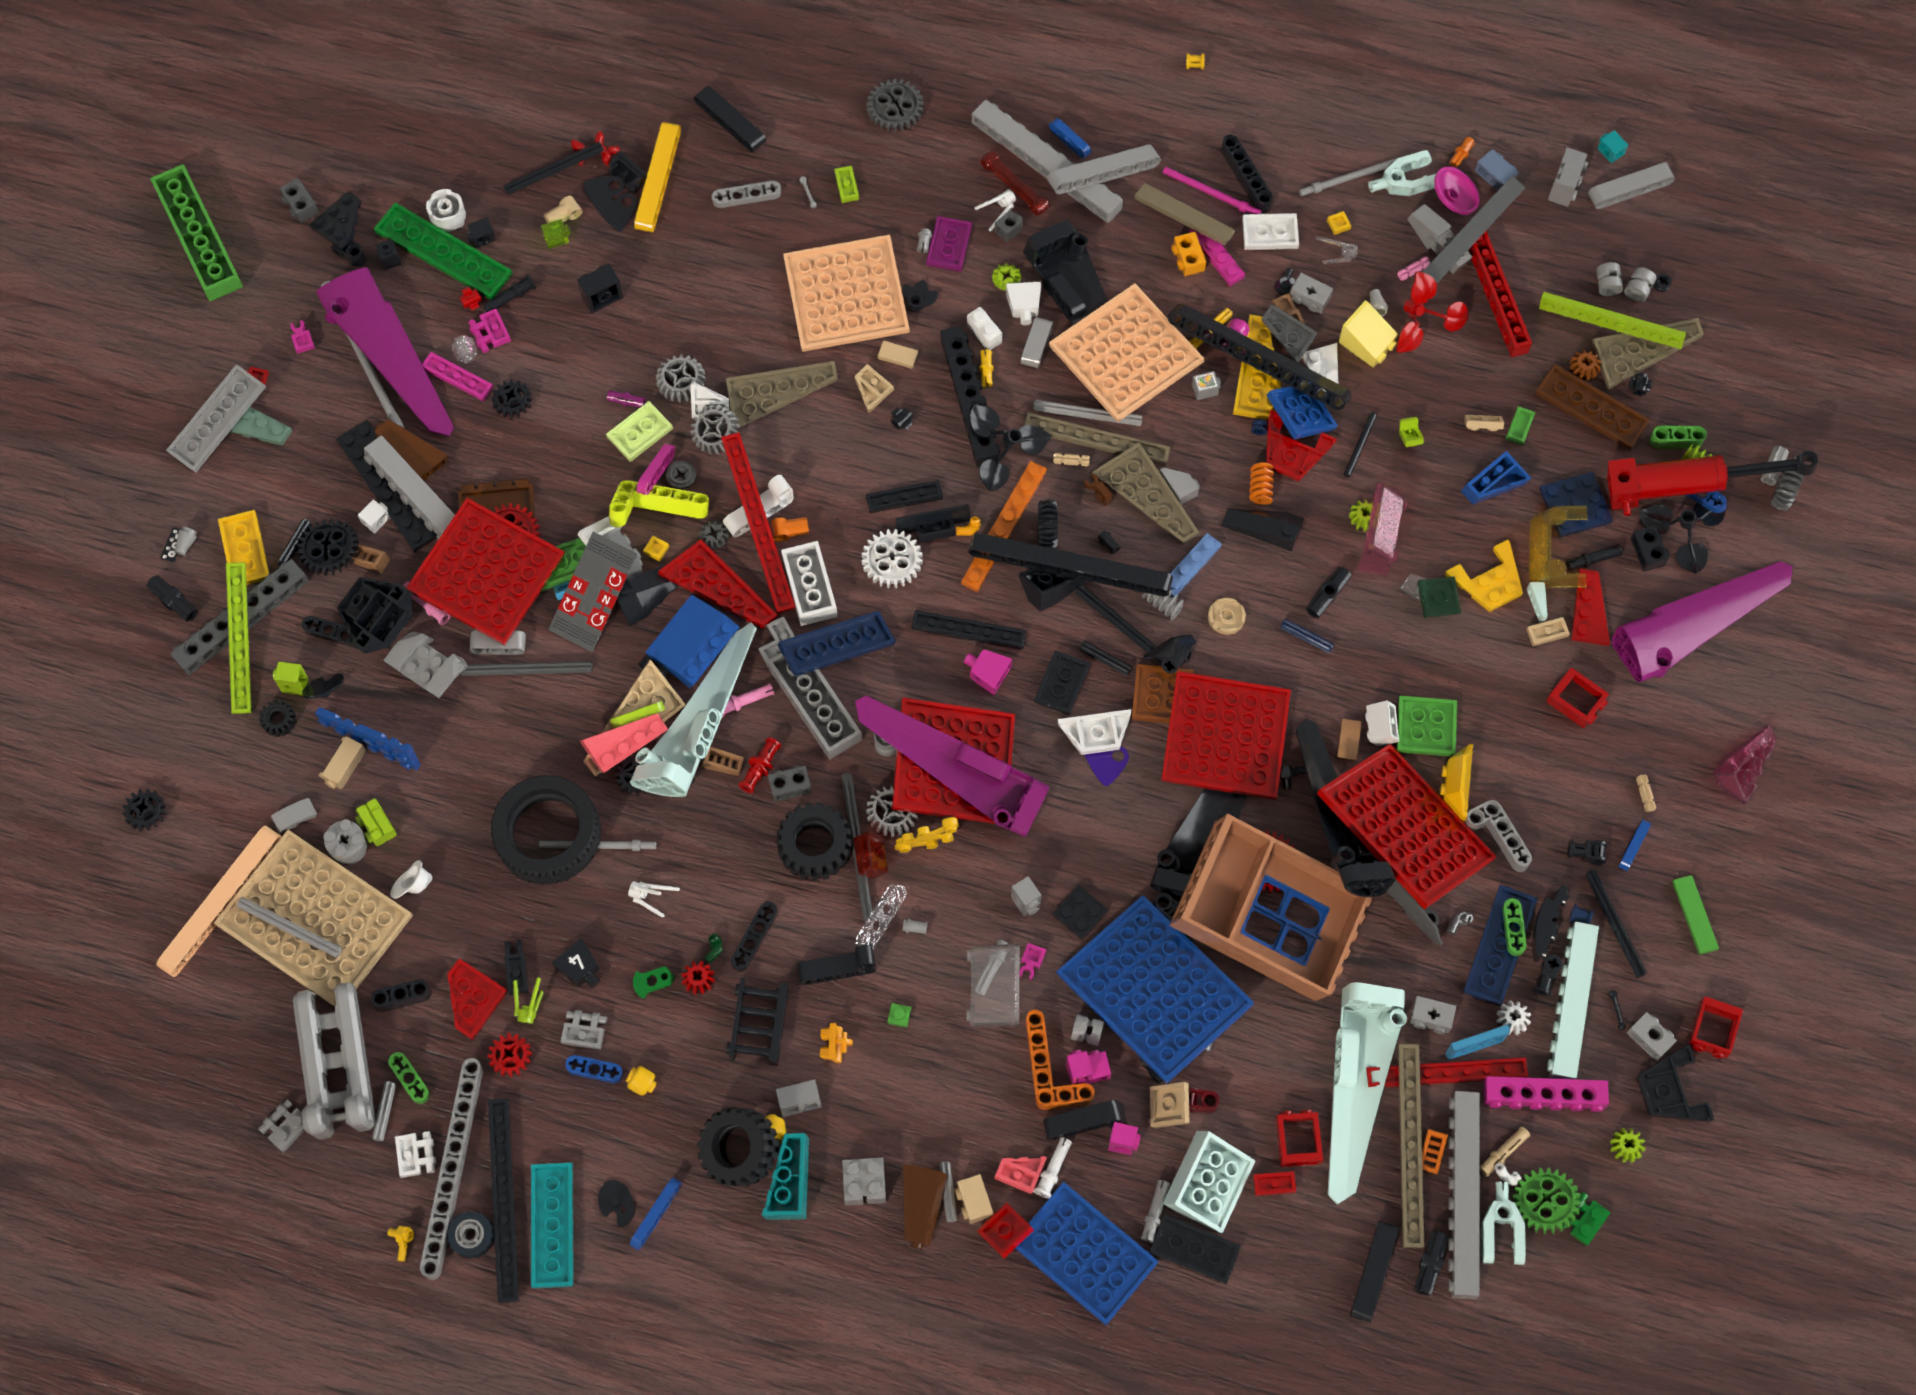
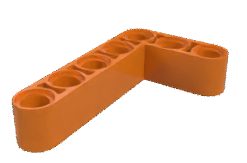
M1031 1010L1026 1016V1030L1037 1107L1041 1110H1052L1089 1105L1094 1098V1088L1090 1084L1082 1083L1053 1087L1044 1016L1039 1010ZM1036 1017L1040 1020V1023L1033 1025L1029 1020ZM1034 1037H1040L1042 1038L1043 1042L1041 1044H1035L1033 1043L1032 1039ZM1037 1056H1042L1045 1058V1062L1038 1064L1034 1059ZM1041 1075L1046 1076L1048 1081L1040 1083L1037 1081V1078ZM1081 1091H1088L1091 1096L1089 1098H1082L1079 1093ZM1067 1093L1071 1098L1063 1101L1060 1098V1094ZM1042 1095H1047L1050 1097V1101L1043 1103L1039 1098Z

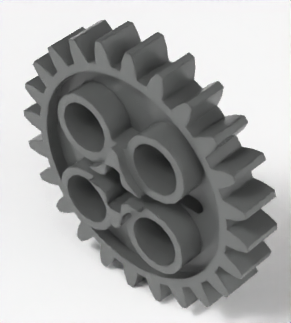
M894 78L893 83H890L887 79V84L880 82V87L874 86V91L870 90V96H867L866 107L867 114L870 115L871 121L874 120L875 126L880 124V129L886 126L888 132L891 128H894V132H897V128L904 131V126L910 129V123L916 125V119L920 120V114H923L924 102L923 96L920 95V90H916L915 85L910 87L909 81L903 84V79L897 83L896 78Z

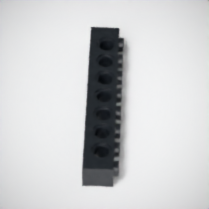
M962 326L941 330V344L976 467L981 466L983 462L990 459L997 462L1001 451L999 444H995L994 441L996 434L991 432L989 436L981 437L973 431L970 424L972 406L976 404L985 407L987 402L985 395L982 396L980 392L982 384L980 379L977 380L976 374H978L976 364H972L971 361L973 353L972 349L967 347V343H969L967 332H963ZM968 378V379H970V380H969V381H963L962 379ZM968 394H973V395H975V396H974V397H968L967 395H968ZM986 442L988 445L983 446L981 443Z

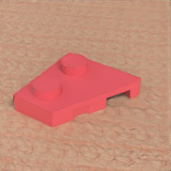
M1040 1156V1158L1028 1159V1157H1020L1019 1159L1002 1158L994 1179L1032 1194L1047 1157Z

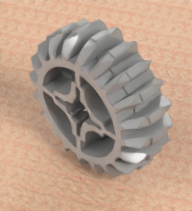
M682 354L680 358H676L673 355L672 360L667 358L666 363L661 362V368L657 369L656 384L660 393L664 394L666 399L670 397L672 402L678 399L680 403L682 399H685L688 402V397H691V382L704 386L706 381L705 371L695 358L691 360L689 355L683 358ZM687 370L694 373L695 378L691 377V375L687 373ZM666 379H668V380H670V382L674 383V387L670 386V385L666 382Z
M711 405L710 410L704 407V413L698 411L700 416L698 418L693 417L696 423L691 424V427L694 428V430L690 431L694 436L692 440L697 442L696 446L701 448L703 452L708 451L712 455L714 451L716 454H720L721 450L725 452L721 440L714 443H709V441L738 433L736 430L741 428L737 424L739 420L737 417H734L735 413L729 411L727 407ZM719 416L721 417L720 419L718 418V419L715 420V421H711V420H710V419H712V418H714V417H719ZM712 425L716 427L718 433L715 432Z
M893 785L890 786V790H887L884 786L883 792L876 790L877 796H870L871 801L867 802L869 808L866 809V814L869 815L867 820L872 822V828L877 827V833L883 830L884 836H887L888 832H891V837L895 836V832H898V835L901 836L902 830L909 832L908 826L914 827L913 821L918 819L917 813L908 812L907 816H905L903 811L896 810L894 812L892 810V801H886L893 798ZM878 806L884 812L882 820L876 813ZM891 821H899L898 823L890 824Z

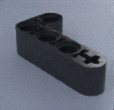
M870 944L856 947L855 952L798 963L797 970L800 985L817 984L875 972L876 962L873 946Z
M1118 1100L1106 1101L1043 1120L1048 1141L1058 1140L1060 1137L1066 1138L1106 1126L1113 1128L1114 1122L1127 1125L1123 1104Z

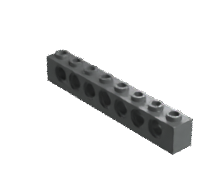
M292 559L281 564L278 570L273 574L267 575L264 581L253 586L247 593L248 629L309 582L306 574ZM283 579H288L286 582L280 583ZM273 590L271 594L266 595L267 591ZM258 602L257 605L251 606L252 603ZM228 609L222 610L219 616L212 621H208L200 631L190 635L187 641L176 646L173 652L170 653L188 676L229 645ZM223 626H227L225 630H220ZM212 637L211 641L205 642L207 638ZM197 649L194 654H190L192 650Z

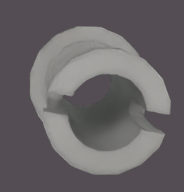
M921 229L918 233L917 251L922 253L923 247V253H928L932 234L929 229Z
M910 918L908 920L904 919L902 931H906V934L914 932L926 935L928 922L913 921Z

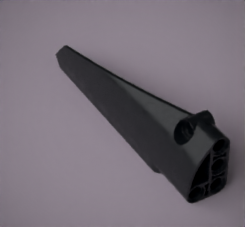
M1064 220L1031 235L1027 240L1023 254L1043 279L1045 290L1069 322L1075 325L1107 303L1108 300L1086 249L1087 237L1078 233L1069 220Z
M1305 719L1296 728V734L1313 799L1332 855L1331 866L1334 870L1338 871L1347 892L1360 897L1381 896L1388 891L1396 880L1390 863L1374 861V855L1317 794L1319 789L1338 777L1317 724Z
M1204 788L1167 848L1159 852L1157 857L1158 863L1150 886L1161 893H1168L1172 898L1180 901L1215 821L1227 813L1239 819L1247 795ZM1165 859H1172L1170 863H1163Z

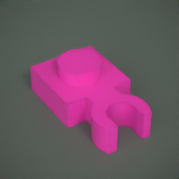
M300 320L301 326L299 328H295L293 323L290 324L294 333L291 337L297 354L315 349L309 330H306L302 320Z
M1028 943L1021 959V963L1026 965L1021 967L1019 976L1022 977L1023 972L1028 971L1030 972L1029 980L1031 981L1034 978V968L1040 969L1047 949Z

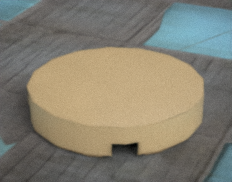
M1233 598L1218 599L1209 608V625L1220 634H1234L1241 630L1245 623V609Z

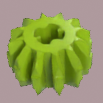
M1366 499L1363 503L1358 500L1356 505L1351 507V512L1349 513V518L1352 519L1351 525L1357 524L1356 529L1358 530L1362 527L1364 532L1367 531V527L1373 530L1375 525H1379L1381 513L1378 512L1379 506H1374V501L1369 504Z
M1622 1128L1620 1133L1615 1132L1613 1134L1615 1139H1611L1610 1143L1614 1146L1610 1150L1611 1152H1617L1615 1155L1616 1159L1622 1156L1623 1163L1627 1159L1633 1163L1635 1158L1640 1159L1642 1157L1640 1152L1645 1151V1147L1642 1146L1645 1140L1638 1139L1640 1132L1634 1135L1633 1128H1630L1628 1132ZM1627 1142L1631 1145L1628 1149L1624 1146Z

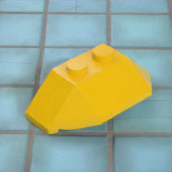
M1468 744L1449 758L1446 766L1443 765L1441 777H1444V784L1441 783L1440 795H1443V800L1464 822L1468 811L1473 744Z

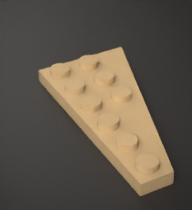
M649 660L611 719L663 701L665 710L659 712L658 715L665 722L682 709L685 703L654 663ZM610 720L602 732L613 729ZM587 754L583 763L595 777L600 771Z

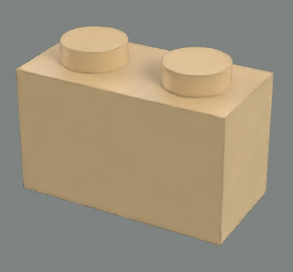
M979 1174L957 1182L958 1188L954 1190L958 1201L962 1200L964 1207L961 1208L964 1220L968 1219L969 1223L973 1224L991 1218L993 1210L981 1175Z

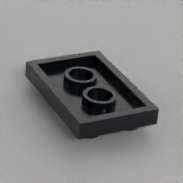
M1055 650L1035 696L1034 703L1070 716L1091 663Z

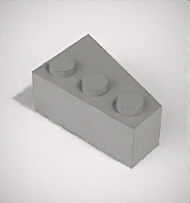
M1570 148L1566 149L1548 198L1549 201L1568 207L1570 201L1575 200L1578 192L1575 188L1576 186L1580 187L1583 176H1580L1581 171L1585 172L1588 162L1585 161L1586 153Z

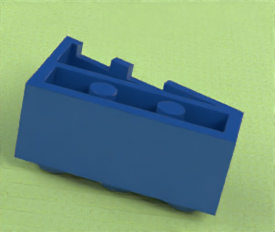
M1506 451L1467 483L1461 492L1474 505L1525 486L1532 478Z

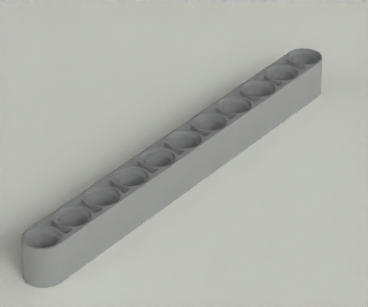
M474 1058L465 1060L462 1065L423 1249L420 1271L429 1280L437 1279L442 1273L448 1244L447 1231L453 1220L483 1076V1068L479 1061ZM470 1066H477V1070L474 1073H468ZM467 1085H473L471 1092H464V1088ZM462 1105H469V1109L466 1112H460ZM458 1125H465V1128L462 1132H456V1127ZM455 1144H461L459 1151H451ZM457 1164L455 1171L447 1172L449 1165ZM446 1184L453 1185L452 1190L449 1192H443L444 1186ZM442 1204H448L447 1211L439 1212ZM438 1224H444L443 1231L436 1233L435 1227ZM435 1244H439V1251L436 1253H431V1247ZM434 1264L436 1266L435 1271L427 1274V1267Z

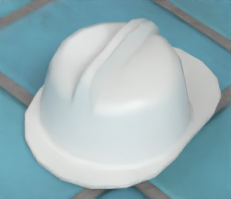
M417 860L396 880L390 895L396 899L406 892L418 894L428 886L433 877L422 867V862Z

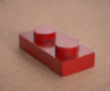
M1294 1171L1253 1175L1255 1196L1296 1193Z

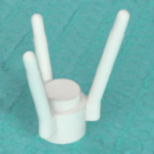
M1007 189L997 197L976 206L974 209L978 210L998 201V204L1001 207H1006V209L996 219L997 221L1014 208L1013 203L1016 201V197L1010 189ZM995 222L989 228V231L995 228Z
M633 881L628 893L630 897H633V902L641 904L660 917L665 915L641 899H645L648 893L661 895L660 891L652 889L680 890L679 887Z

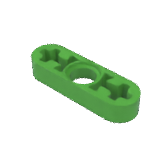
M1510 898L1506 900L1502 907L1506 945L1511 955L1520 956L1526 949L1522 905L1517 899ZM1510 904H1512L1513 907L1517 908L1515 909L1514 917L1510 918L1512 916L1511 909H1507L1510 906ZM1512 922L1517 923L1520 930L1518 932L1511 931L1509 924ZM1521 936L1517 938V944L1521 946L1517 951L1516 948L1512 946L1515 943V937Z
M400 1052L393 1053L389 1057V1066L412 1100L417 1104L426 1103L430 1097L429 1090L406 1056ZM395 1059L402 1060L401 1063L405 1068L404 1070H401L398 1065H394L396 1063ZM407 1073H413L415 1078L413 1082L405 1083L404 1076ZM416 1085L423 1092L424 1097L421 1099L416 1097L417 1093L413 1088Z

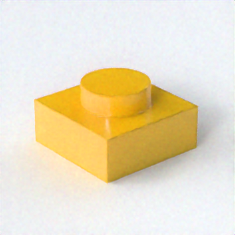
M1344 211L1327 217V222L1334 235L1351 229V224Z
M652 536L643 552L645 555L660 562L670 546L661 539Z

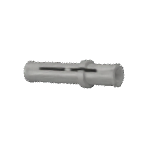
M1162 1180L1157 1181L1149 1214L1144 1220L1146 1224L1141 1236L1143 1241L1147 1242L1149 1240L1150 1243L1154 1242L1157 1226H1160L1161 1223L1159 1219L1164 1206L1163 1202L1170 1187V1183L1166 1181L1163 1183Z

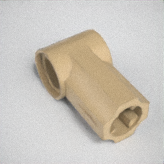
M567 196L560 201L559 206L545 213L544 218L553 229L568 219H577L582 214V209L572 196Z

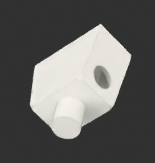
M1041 282L1006 284V296L1012 317L1020 318L1022 325L1031 324V317L1038 316Z

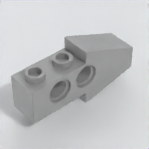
M1425 204L1414 211L1407 219L1426 248H1431L1437 256L1455 238V235L1450 230L1452 226ZM1467 251L1449 271L1454 274L1464 267L1472 258L1470 253Z

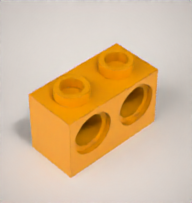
M1192 232L1174 237V243L1171 245L1173 255H1177L1178 269L1182 270L1184 276L1205 271L1206 260L1196 233Z

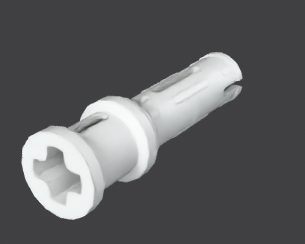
M1060 1137V1141L1046 1171L1041 1173L1038 1187L1033 1190L1035 1194L1045 1199L1051 1197L1050 1192L1054 1184L1058 1182L1057 1174L1072 1145L1070 1140L1066 1139L1064 1141L1065 1138Z

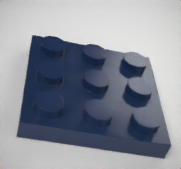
M1593 472L1546 484L1539 488L1559 538L1611 524L1613 521Z

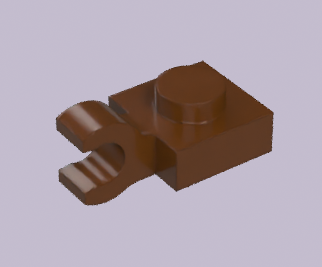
M1095 474L1091 475L1093 483H1089L1086 479L1084 480V486L1087 489L1095 490L1094 496L1098 502H1102L1105 506L1112 503L1111 492L1102 481L1099 482Z

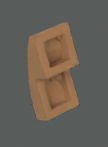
M1289 293L1271 301L1274 306L1305 324L1299 309L1295 308Z
M1342 719L1337 757L1357 760L1361 721Z

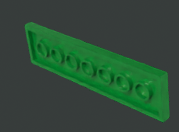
M397 203L392 205L374 228L375 233L387 240L392 239L397 246L467 287L476 289L479 294L490 300L498 294L513 274L511 269Z

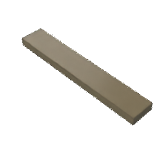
M1146 183L1135 194L1136 200L1224 246L1235 234L1233 228Z

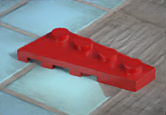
M1580 568L1578 571L1571 640L1609 646L1610 638L1599 571Z

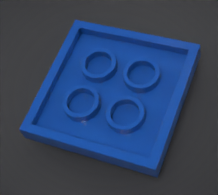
M1291 386L1271 390L1266 395L1293 439L1333 431L1338 426L1324 403Z

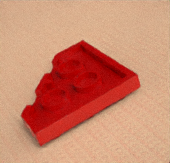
M459 958L447 974L456 1030L473 1040L506 996L508 990Z

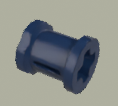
M1574 904L1569 921L1572 922L1574 920L1590 924L1594 911H1586Z

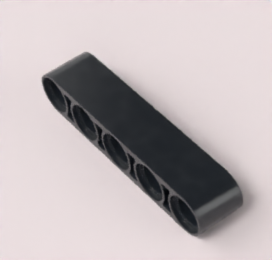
M706 86L694 96L697 105L750 152L753 153L766 142L764 134L710 86Z
M1232 134L1226 135L1222 142V155L1254 207L1261 210V213H1267L1272 206L1273 195L1239 139Z
M1378 1221L1350 1313L1351 1317L1371 1322L1399 1227Z

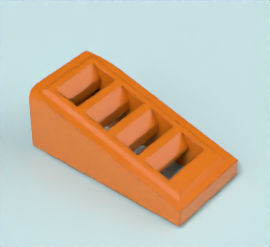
M1427 1129L1422 1148V1170L1438 1174L1448 1134ZM1430 1137L1442 1139L1441 1143L1430 1140ZM1428 1145L1440 1147L1439 1151L1428 1148ZM1426 1152L1438 1155L1437 1159L1426 1156ZM1424 1160L1436 1163L1435 1167L1423 1164Z

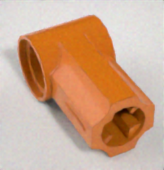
M807 517L790 520L775 518L770 522L772 536L776 542L786 541L793 536L809 534Z

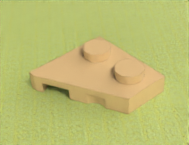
M868 364L855 375V381L869 413L894 390V386Z

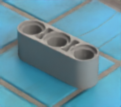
M1035 317L1021 357V364L1039 368L1052 332L1053 321Z
M477 630L472 631L470 652L473 654L496 655L524 654L526 633L514 631L504 646Z

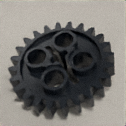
M323 519L321 525L315 522V528L309 526L310 532H303L305 538H300L301 544H298L300 550L297 552L301 562L306 569L309 568L311 573L316 571L317 575H320L323 571L325 576H327L329 571H331L332 575H335V570L341 573V567L344 566L348 569L347 563H354L352 557L358 556L356 551L360 550L358 546L360 542L352 526H348L347 522L342 524L340 519H338L334 523L333 519H330L329 523H326L325 519Z

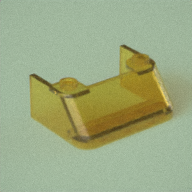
M1555 506L1531 518L1529 541L1530 582H1544L1545 587H1587L1586 574H1566L1565 563L1558 559H1551L1552 525H1561L1566 520H1588L1587 506Z

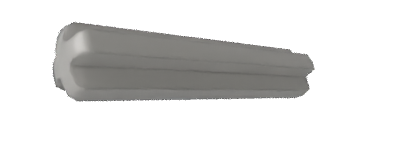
M393 1082L384 1083L372 1136L373 1140L383 1141L396 1088V1084Z
M941 1162L939 1164L940 1171L948 1175L943 1193L946 1221L955 1222L957 1221L951 1166L950 1162Z

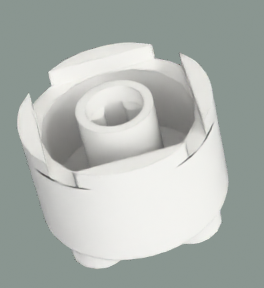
M441 189L434 192L426 203L431 223L444 231H453L462 227L466 218V212L460 195L449 189Z

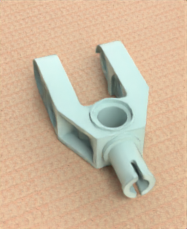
M1421 151L1398 158L1385 170L1383 178L1368 182V187L1371 189L1370 192L1373 193L1381 189H1387L1389 194L1411 196L1434 189L1436 174L1424 175L1423 178L1413 181L1406 180L1404 172L1415 170L1431 163L1432 159L1429 152Z
M1495 1182L1496 1200L1490 1204L1481 1222L1482 1263L1492 1264L1494 1262V1223L1511 1224L1514 1242L1512 1243V1248H1514V1265H1524L1525 1222L1515 1203L1508 1200L1509 1183ZM1498 1209H1504L1507 1212V1218H1501L1498 1215Z

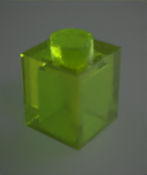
M562 219L541 225L548 249L569 243L568 236L571 234L568 225H564Z

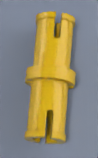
M986 349V354L984 350L980 351L981 365L979 366L981 384L985 388H987V383L988 387L993 386L992 372L994 371L992 351Z

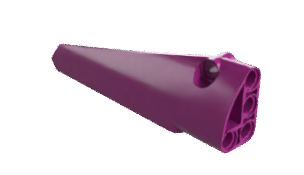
M365 267L348 272L320 287L316 294L326 310L325 319L327 322L338 324L386 378L429 432L449 437L454 426L389 301L384 300L369 269Z
M1781 561L1658 607L1650 615L1619 626L1612 637V646L1637 682H1643L1653 677H1663L1668 669L1788 587L1791 584L1793 566Z
M869 696L855 700L860 723L993 820L998 826L1026 837L1049 790L1048 784ZM1005 812L1007 819L1004 822L998 821V813Z

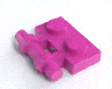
M497 309L479 315L481 319L479 323H476L475 319L468 322L470 332L475 336L476 344L483 353L489 351L487 344L491 342L494 348L511 341ZM484 329H486L488 334L486 336H482L481 333Z

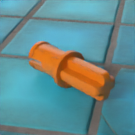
M1466 137L1463 143L1456 148V153L1449 162L1453 168H1457L1461 161L1468 157L1469 151L1475 145L1474 139Z

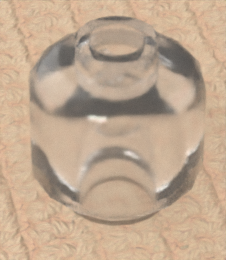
M467 335L456 337L451 345L455 359L463 361L464 364L474 361V357L478 353L474 339Z

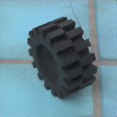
M273 700L274 704L268 702V707L265 705L262 707L264 711H260L261 717H259V721L269 735L273 736L274 734L275 737H279V734H281L283 737L286 736L285 732L291 733L290 728H295L294 723H297L295 718L297 716L287 702ZM281 712L285 715V719L280 724L275 725L271 723V718L275 713Z

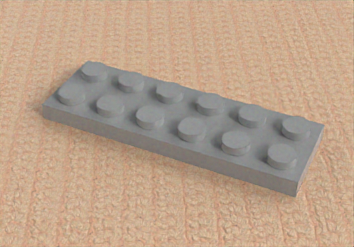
M236 364L166 451L196 473L266 386Z

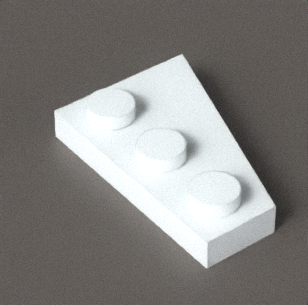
M1337 343L1305 352L1302 358L1308 369L1338 383Z

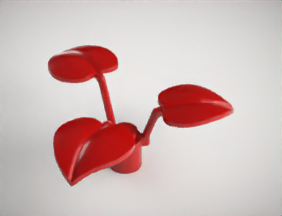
M1415 272L1411 299L1404 303V311L1410 314L1409 318L1414 322H1408L1401 331L1396 350L1399 353L1413 351L1422 343L1424 333L1421 328H1418L1420 324L1415 317L1422 316L1424 312L1446 318L1444 328L1452 332L1461 329L1468 320L1469 312L1467 306L1460 301L1450 304L1447 309V315L1424 307L1423 303H1427L1428 299L1433 298L1437 291L1435 279L1426 273Z

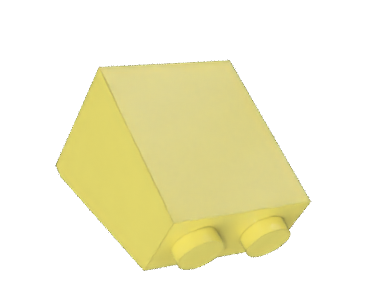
M1365 300L1344 323L1339 343L1374 368L1377 363L1381 364L1389 350L1392 351L1396 347L1398 334Z

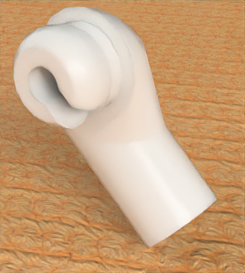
M1503 1163L1495 1165V1170L1501 1180L1508 1182L1511 1186L1518 1185V1181L1522 1178L1517 1172H1513L1510 1175Z

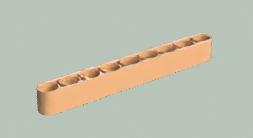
M263 826L160 956L156 964L157 967L172 977L177 976L216 927L214 924L216 919L282 838L281 835L267 826Z

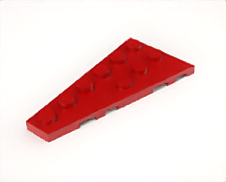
M699 540L658 571V575L762 629L777 618V614L702 540Z

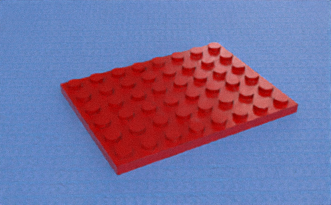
M1391 744L1331 781L1317 792L1319 797L1380 862L1390 863L1396 880L1424 910L1490 864L1497 857Z

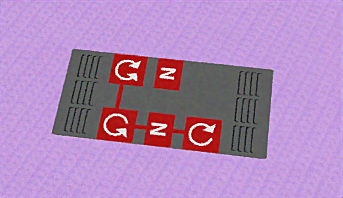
M592 532L548 630L593 652L637 553Z

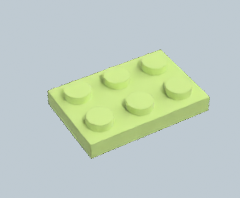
M648 401L610 430L606 436L631 462L673 430V426Z

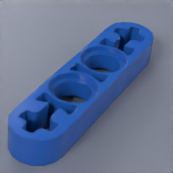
M674 1177L670 1179L632 1237L629 1244L631 1247L638 1251L642 1248L678 1193L682 1182Z

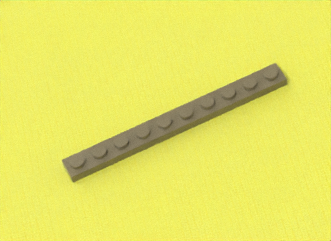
M1399 1044L1402 1248H1424L1419 1044Z

